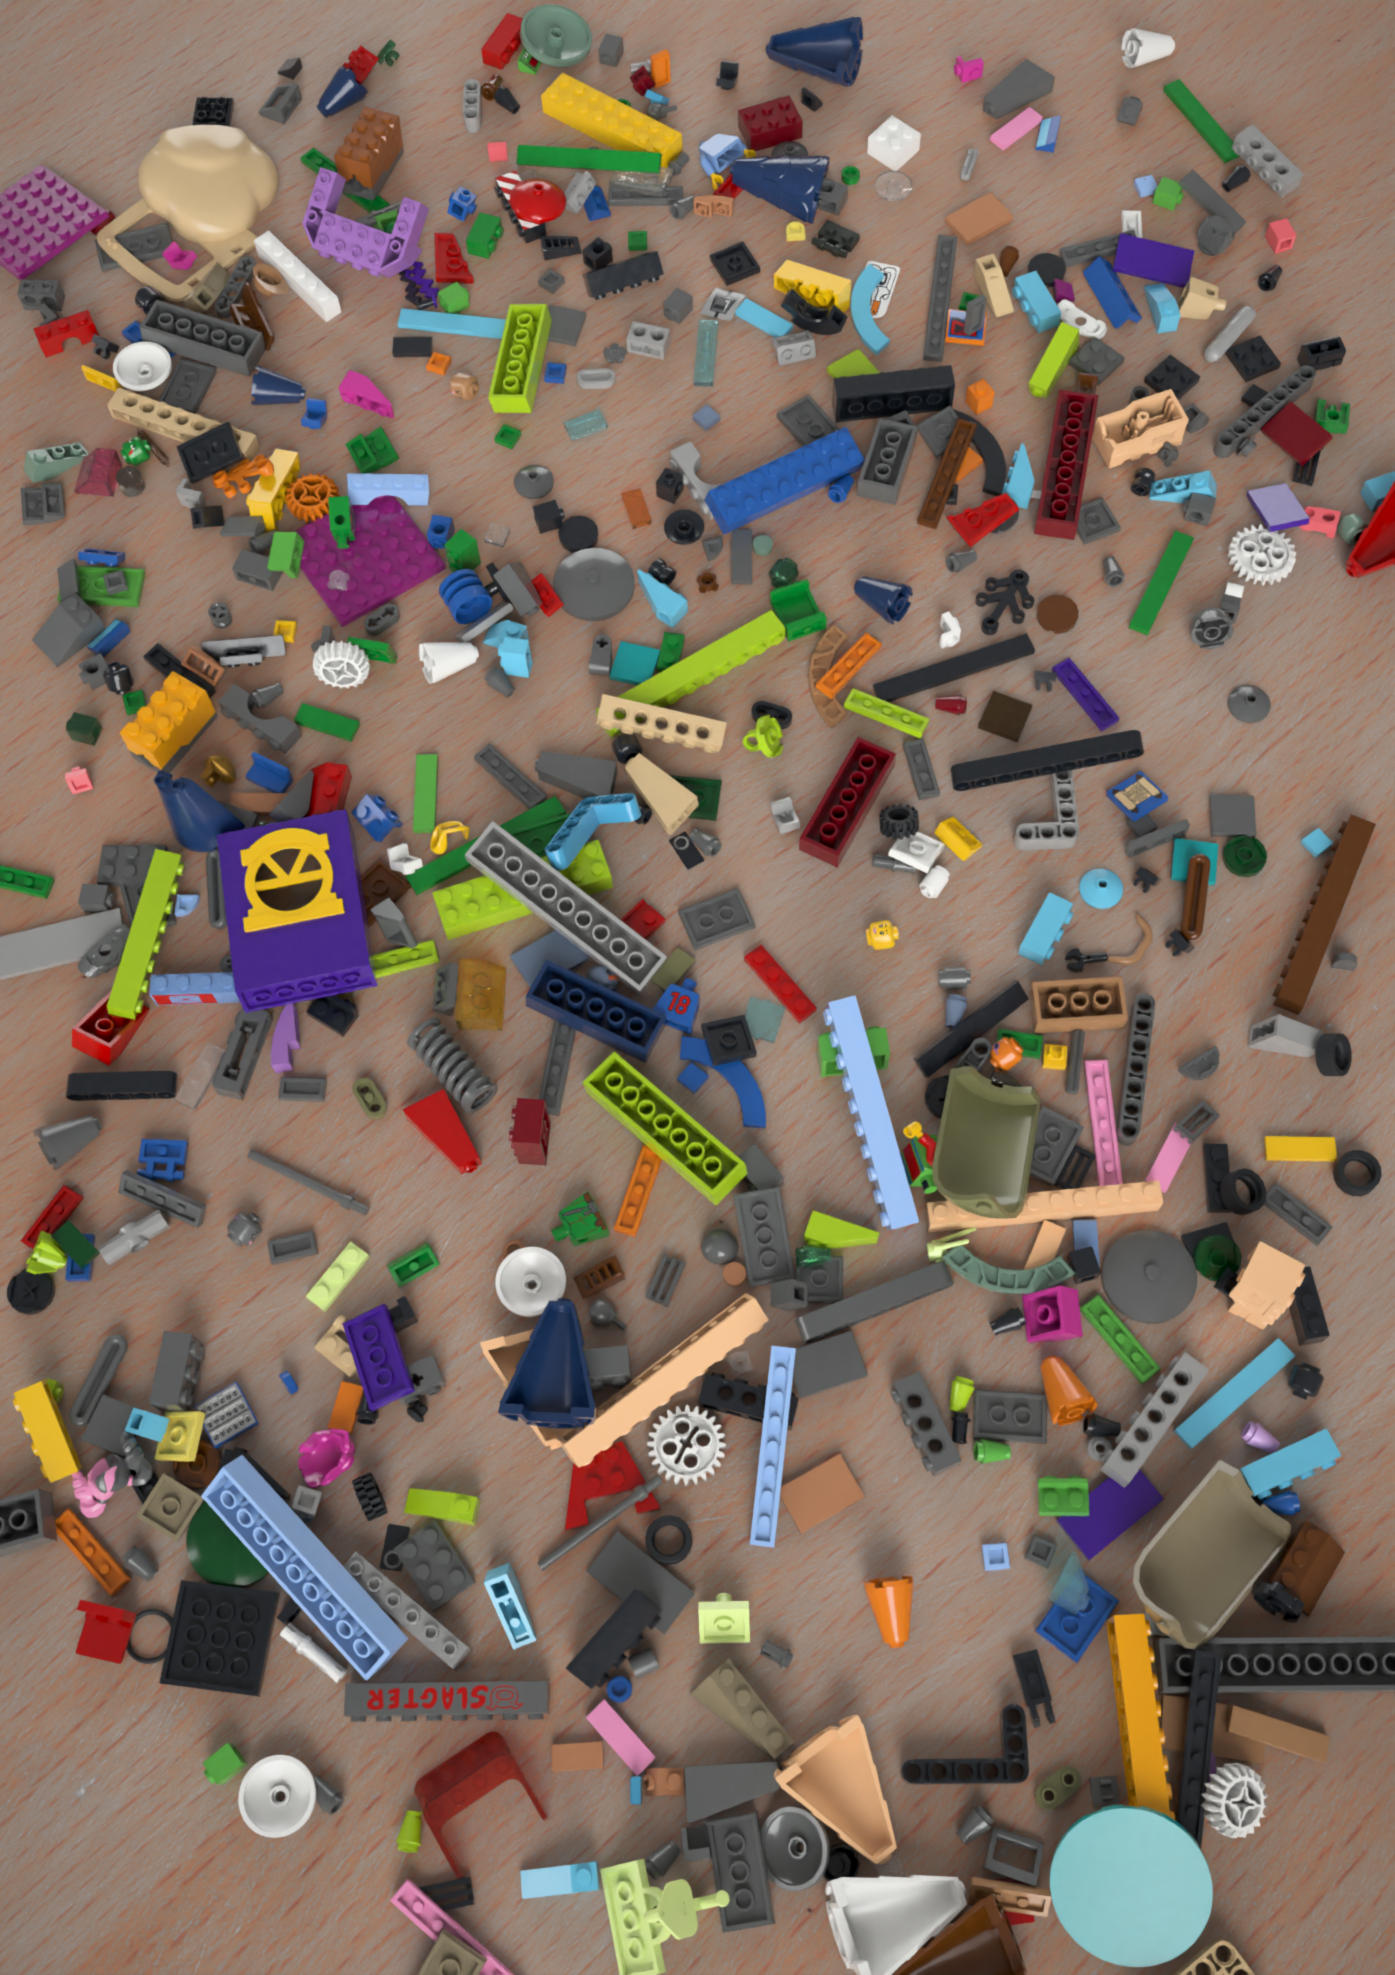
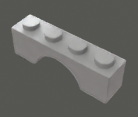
M690 441L670 451L669 465L673 471L683 475V484L689 489L691 498L697 500L701 512L704 515L707 514L709 519L712 520L714 517L704 500L708 491L721 484H707L696 476L697 471L701 468V456Z

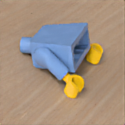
M716 134L709 140L701 141L699 144V160L707 176L712 178V188L714 190H717L716 183H723L722 176L716 175V172L720 173L742 155H745V158L756 157V152L754 150H747V146L735 135Z

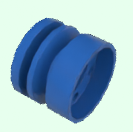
M462 569L450 574L443 580L438 590L440 597L444 600L450 614L458 624L475 622L488 613L493 603L491 596L486 588L483 587L477 573L472 569Z

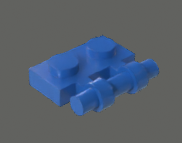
M142 1139L138 1161L147 1164L146 1169H138L137 1174L151 1181L155 1179H166L169 1182L184 1180L185 1172L176 1170V1166L186 1165L189 1143L186 1140ZM156 1164H167V1169L156 1170Z

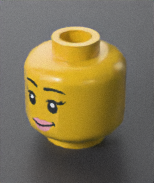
M890 920L872 922L869 929H866L868 945L872 946L874 950L893 948L895 940L899 939L897 926L893 927Z

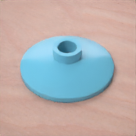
M1093 869L1082 877L1079 884V892L1082 899L1088 905L1098 909H1107L1120 901L1123 894V884L1120 878L1112 871ZM1099 883L1106 885V887H1100Z

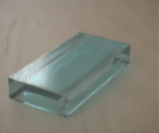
M600 409L564 422V427L571 441L608 428Z

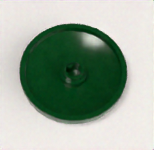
M205 1501L194 1514L187 1531V1553L195 1571L211 1584L239 1588L249 1587L264 1579L270 1574L267 1569Z

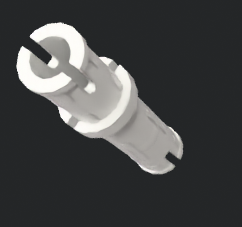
M291 1622L282 1630L280 1636L292 1644L298 1654H303L336 1683L344 1677L347 1669L312 1641L313 1638L310 1635L306 1636Z

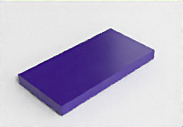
M1120 233L1112 271L1185 288L1190 278L1194 250Z
M386 1304L377 1306L342 1324L369 1410L375 1411L415 1391Z
M1139 1469L1125 1488L1109 1477L1089 1493V1516H1061L1056 1522L1089 1561L1164 1498Z

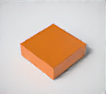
M434 351L426 365V369L440 375H445L452 362L451 356Z

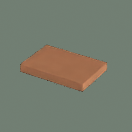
M991 192L945 217V223L967 246L1013 220V215Z
M841 1454L781 1487L780 1498L800 1534L865 1497Z

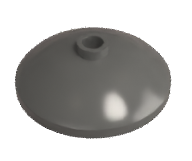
M789 1806L773 1812L761 1828L769 1879L780 1888L788 1891H801L814 1886L824 1875L829 1862V1841L822 1823L810 1811L801 1807ZM801 1842L804 1845V1851L800 1849Z

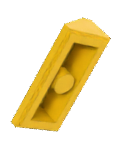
M85 365L81 366L88 381L116 392L118 387L123 388L115 377Z
M950 817L940 822L934 832L962 861L968 859L982 847V843L955 817Z

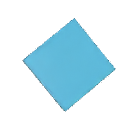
M1317 828L1303 838L1301 844L1316 858L1332 847L1333 842Z

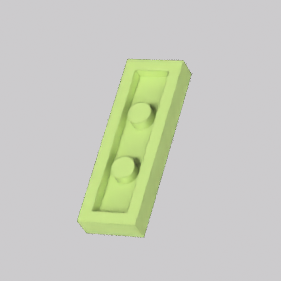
M350 1241L306 1295V1298L326 1312L370 1256Z

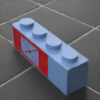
M233 972L151 975L149 995L156 1005L240 1003L235 993Z

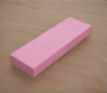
M1028 107L992 134L990 141L1004 151L1041 123L1043 117L1031 107Z
M1176 1123L1145 1182L1159 1181L1161 1192L1166 1193L1190 1146L1187 1142L1189 1139L1186 1137L1183 1139L1179 1131L1177 1133L1173 1131L1175 1125H1177Z
M605 1699L586 1717L637 1776L656 1759Z

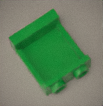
M808 579L796 581L785 587H778L770 592V605L777 618L785 627V637L788 642L826 629L827 617L824 611L820 612L810 592Z

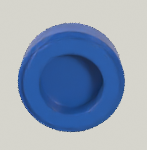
M284 1371L279 1375L290 1395L298 1391L299 1388L288 1371Z
M615 1676L607 1684V1694L614 1702H625L632 1694V1685L626 1677Z

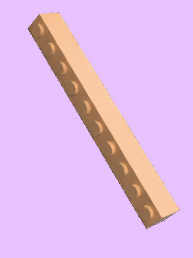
M1149 1181L1027 1193L1022 1212L1017 1218L1012 1219L979 1216L965 1211L949 1201L928 1202L925 1208L928 1233L964 1230L973 1227L985 1228L1044 1222V1220L1058 1221L1159 1211L1163 1204L1160 1182Z
M745 1293L597 1407L594 1424L587 1425L588 1422H585L583 1428L569 1429L558 1437V1442L570 1460L579 1468L592 1462L594 1456L601 1450L604 1451L613 1445V1441L619 1436L628 1434L632 1430V1426L637 1422L647 1419L655 1408L666 1404L673 1394L687 1388L689 1382L696 1376L699 1377L708 1371V1367L714 1362L723 1360L727 1352L732 1348L739 1347L750 1334L760 1331L764 1326L763 1324L769 1319L755 1297Z

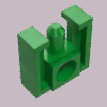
M1318 399L1315 407L1314 421L1329 433L1346 434L1349 426L1350 404L1342 402L1339 411H1336L1337 407L1334 404L1325 410L1326 400Z

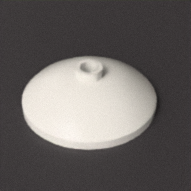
M138 342L125 347L116 356L113 363V372L117 381L123 387L134 391H145L159 386L167 379L172 369V361L167 350L153 342Z
M539 1247L521 1248L508 1255L499 1266L495 1280L496 1291L502 1304L511 1312L524 1317L540 1316L549 1301H557L558 1298L563 1297L566 1288L565 1270L560 1260L550 1251ZM534 1282L537 1284L534 1289L528 1288L530 1283Z
M273 1755L260 1760L250 1768L240 1786L238 1801L243 1820L254 1832L265 1837L279 1838L296 1832L307 1822L315 1806L317 1793L314 1777L303 1762L291 1756ZM281 1791L285 1793V1799L282 1802L277 1798Z

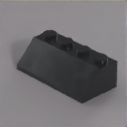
M634 1589L568 1664L566 1669L590 1689H594L596 1686L601 1688L610 1678L608 1675L609 1671L614 1666L618 1669L627 1659L625 1653L630 1647L635 1649L643 1641L644 1637L642 1634L648 1627L652 1630L661 1620L659 1614L662 1610L641 1590Z

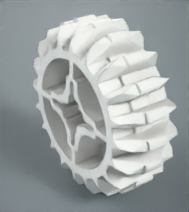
M334 640L331 644L325 642L324 646H319L313 659L315 675L318 676L320 681L324 680L325 685L331 684L332 688L335 686L340 687V689L342 687H347L348 689L351 686L357 687L358 684H363V681L367 679L370 669L368 655L365 654L364 649H359L358 645H351V642L343 643L342 640L340 643Z
M1224 1763L1223 1768L1216 1767V1774H1209L1210 1783H1204L1207 1790L1206 1793L1201 1794L1205 1798V1802L1201 1804L1206 1810L1203 1816L1209 1820L1208 1824L1218 1833L1231 1838H1245L1247 1833L1254 1834V1826H1260L1259 1819L1265 1817L1263 1809L1268 1807L1264 1799L1269 1795L1263 1791L1266 1785L1261 1781V1776L1255 1773L1252 1768L1239 1763Z

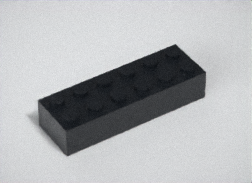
M952 365L834 378L832 406L835 423L891 417L905 410L909 415L936 412L948 406L952 407L955 390Z

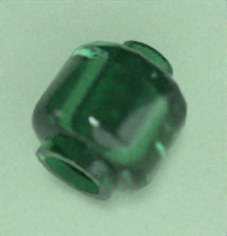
M789 558L778 559L769 571L770 583L775 588L793 584L799 574L797 564Z

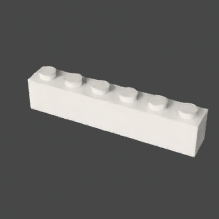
M269 230L254 240L258 256L266 264L276 268L288 286L325 322L341 313L338 297Z

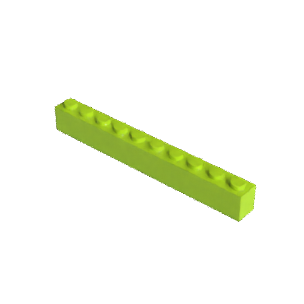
M770 610L621 694L618 698L662 708L669 704L672 705L681 697L692 694L702 685L710 684L716 677L727 674L732 668L745 664L753 656L762 654L767 648L780 644L785 639V627L774 612ZM599 707L596 709V714H597V716H598ZM621 712L614 713L617 719L625 718ZM636 717L635 721L639 724L644 718ZM604 729L610 738L622 734L620 729Z

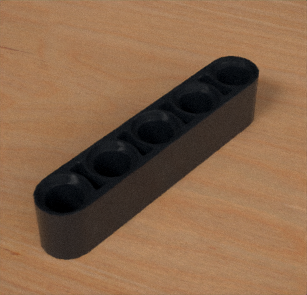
M173 1071L71 1073L67 1079L66 1098L73 1101L175 1098L178 1074Z

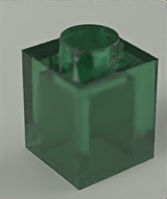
M76 712L73 713L71 719L66 723V731L72 740L95 746L103 729L97 718Z

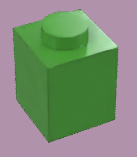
M1163 177L1156 188L1153 204L1174 211L1176 205L1182 203L1185 193H1182L1183 188L1178 184L1179 182Z
M458 282L438 292L440 306L446 313L458 314L470 307L469 293Z
M226 1743L203 1762L206 1768L204 1774L212 1784L215 1782L218 1785H223L248 1764L233 1743Z

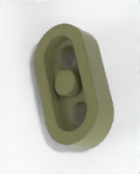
M369 1078L356 1080L352 1091L365 1114L374 1120L382 1118L387 1112V1104L373 1081ZM363 1089H369L366 1094L361 1093ZM374 1107H380L377 1112L372 1111Z
M1072 1766L1059 1768L1037 1786L1034 1793L1037 1805L1045 1810H1051L1059 1806L1080 1788V1773ZM1066 1774L1071 1775L1073 1778L1071 1785L1066 1784L1064 1781ZM1047 1790L1053 1794L1051 1801H1047L1044 1798V1793Z

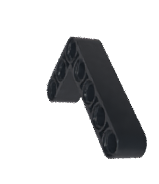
M1009 1704L1000 1712L1002 1758L911 1759L902 1765L900 1770L901 1778L904 1782L911 1785L1017 1784L1025 1781L1029 1775L1026 1715L1023 1708L1017 1704ZM1010 1709L1015 1710L1019 1715V1721L1016 1724H1011L1006 1718V1713ZM1011 1736L1017 1737L1020 1741L1021 1746L1018 1751H1012L1008 1747V1739ZM1013 1763L1018 1764L1022 1768V1775L1019 1779H1015L1010 1775L1009 1769ZM910 1764L916 1765L920 1772L919 1777L915 1780L908 1778L906 1775V1768ZM935 1764H940L945 1769V1776L940 1780L932 1775V1767ZM960 1764L969 1766L971 1775L968 1779H962L958 1775L957 1770ZM986 1764H992L996 1768L995 1778L988 1779L984 1775L983 1770Z

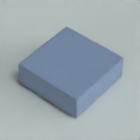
M705 405L693 415V420L707 431L720 421V415L710 406Z

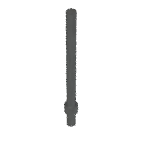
M251 1150L248 1154V1158L340 1203V1206L347 1210L353 1209L365 1216L369 1212L370 1208L355 1201L353 1196L343 1195L254 1150Z
M656 1475L643 1486L641 1484L633 1489L632 1494L537 1562L540 1568L545 1570L639 1500L642 1502L649 1497L648 1493L663 1483L660 1476Z

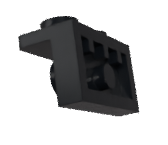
M338 994L317 998L306 1011L308 1016L344 1037L359 1017L356 1005L348 999H340Z

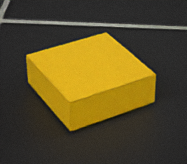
M276 620L273 635L282 634L285 642L294 643L297 622Z

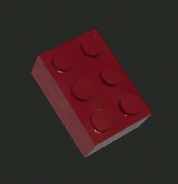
M790 95L738 110V128L749 150L756 152L785 141H794L802 138L803 120Z
M517 1098L516 1106H512L511 1118L514 1119V1128L510 1127L509 1141H511V1148L514 1149V1156H517L519 1164L546 1166L551 1120L546 1102L541 1099Z

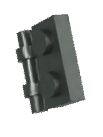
M827 220L818 232V238L814 237L811 244L817 246V249L821 251L831 252L832 256L837 258L840 256L845 259L848 252L851 253L859 242L860 234Z

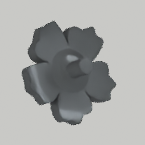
M613 343V345H610V349L605 348L603 353L608 363H615V360L617 363H621L627 351L626 348H619L618 343Z

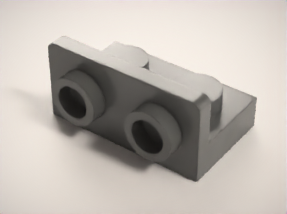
M449 963L436 970L432 1011L447 1016L453 1015L454 1006L457 1001L456 988L459 979L457 964Z

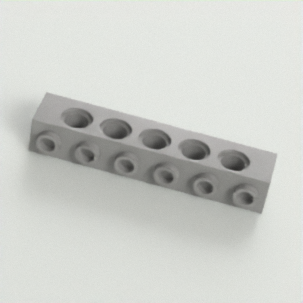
M1186 1352L1180 1358L1174 1357L1168 1366L1171 1369L1170 1373L1167 1376L1162 1374L1154 1385L1158 1388L1153 1395L1149 1392L1141 1403L1145 1408L1141 1413L1136 1411L1128 1423L1132 1425L1127 1432L1122 1430L1116 1438L1115 1442L1118 1445L1113 1451L1109 1448L1101 1459L1105 1464L1100 1470L1124 1488L1133 1479L1209 1371L1208 1368ZM1174 1377L1182 1378L1184 1385L1177 1384ZM1161 1395L1168 1396L1171 1399V1404L1165 1403ZM1148 1413L1156 1415L1158 1422H1152L1148 1418ZM1134 1433H1142L1145 1441L1137 1440ZM1121 1451L1129 1452L1132 1459L1125 1460L1121 1455Z
M355 1551L343 1567L382 1609L456 1671L471 1652L467 1645L358 1552Z

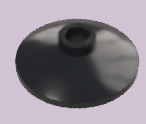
M678 510L667 517L664 523V531L667 538L672 542L687 545L701 538L704 532V522L701 516L694 511Z

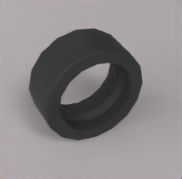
M1329 1033L1319 1037L1315 1049V1058L1319 1072L1323 1076H1344L1348 1073L1352 1061V1051L1349 1040L1344 1034Z
M1352 1150L1345 1153L1335 1164L1333 1176L1337 1187L1344 1193L1362 1197L1369 1194L1379 1184L1382 1172L1378 1160L1373 1155L1363 1150ZM1358 1161L1368 1168L1371 1178L1366 1185H1355L1346 1178L1344 1167L1348 1162Z
M1243 1168L1227 1174L1222 1179L1220 1195L1223 1203L1234 1214L1246 1215L1264 1206L1266 1188L1258 1174L1250 1169ZM1237 1179L1245 1183L1249 1189V1204L1243 1202L1237 1194Z
M673 1515L661 1516L654 1520L648 1527L645 1537L646 1547L651 1557L665 1565H673L683 1561L690 1553L693 1543L691 1530L687 1523ZM668 1525L677 1527L682 1532L684 1539L682 1548L672 1555L662 1554L655 1546L654 1540L657 1531Z

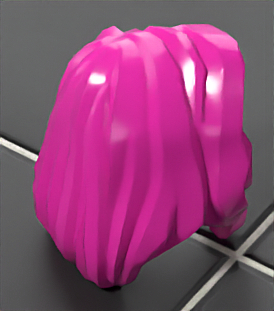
M330 1429L312 1433L299 1446V1452L304 1454L299 1458L297 1464L299 1470L302 1471L304 1481L309 1487L316 1488L329 1485L354 1463L355 1447L349 1432L342 1429Z

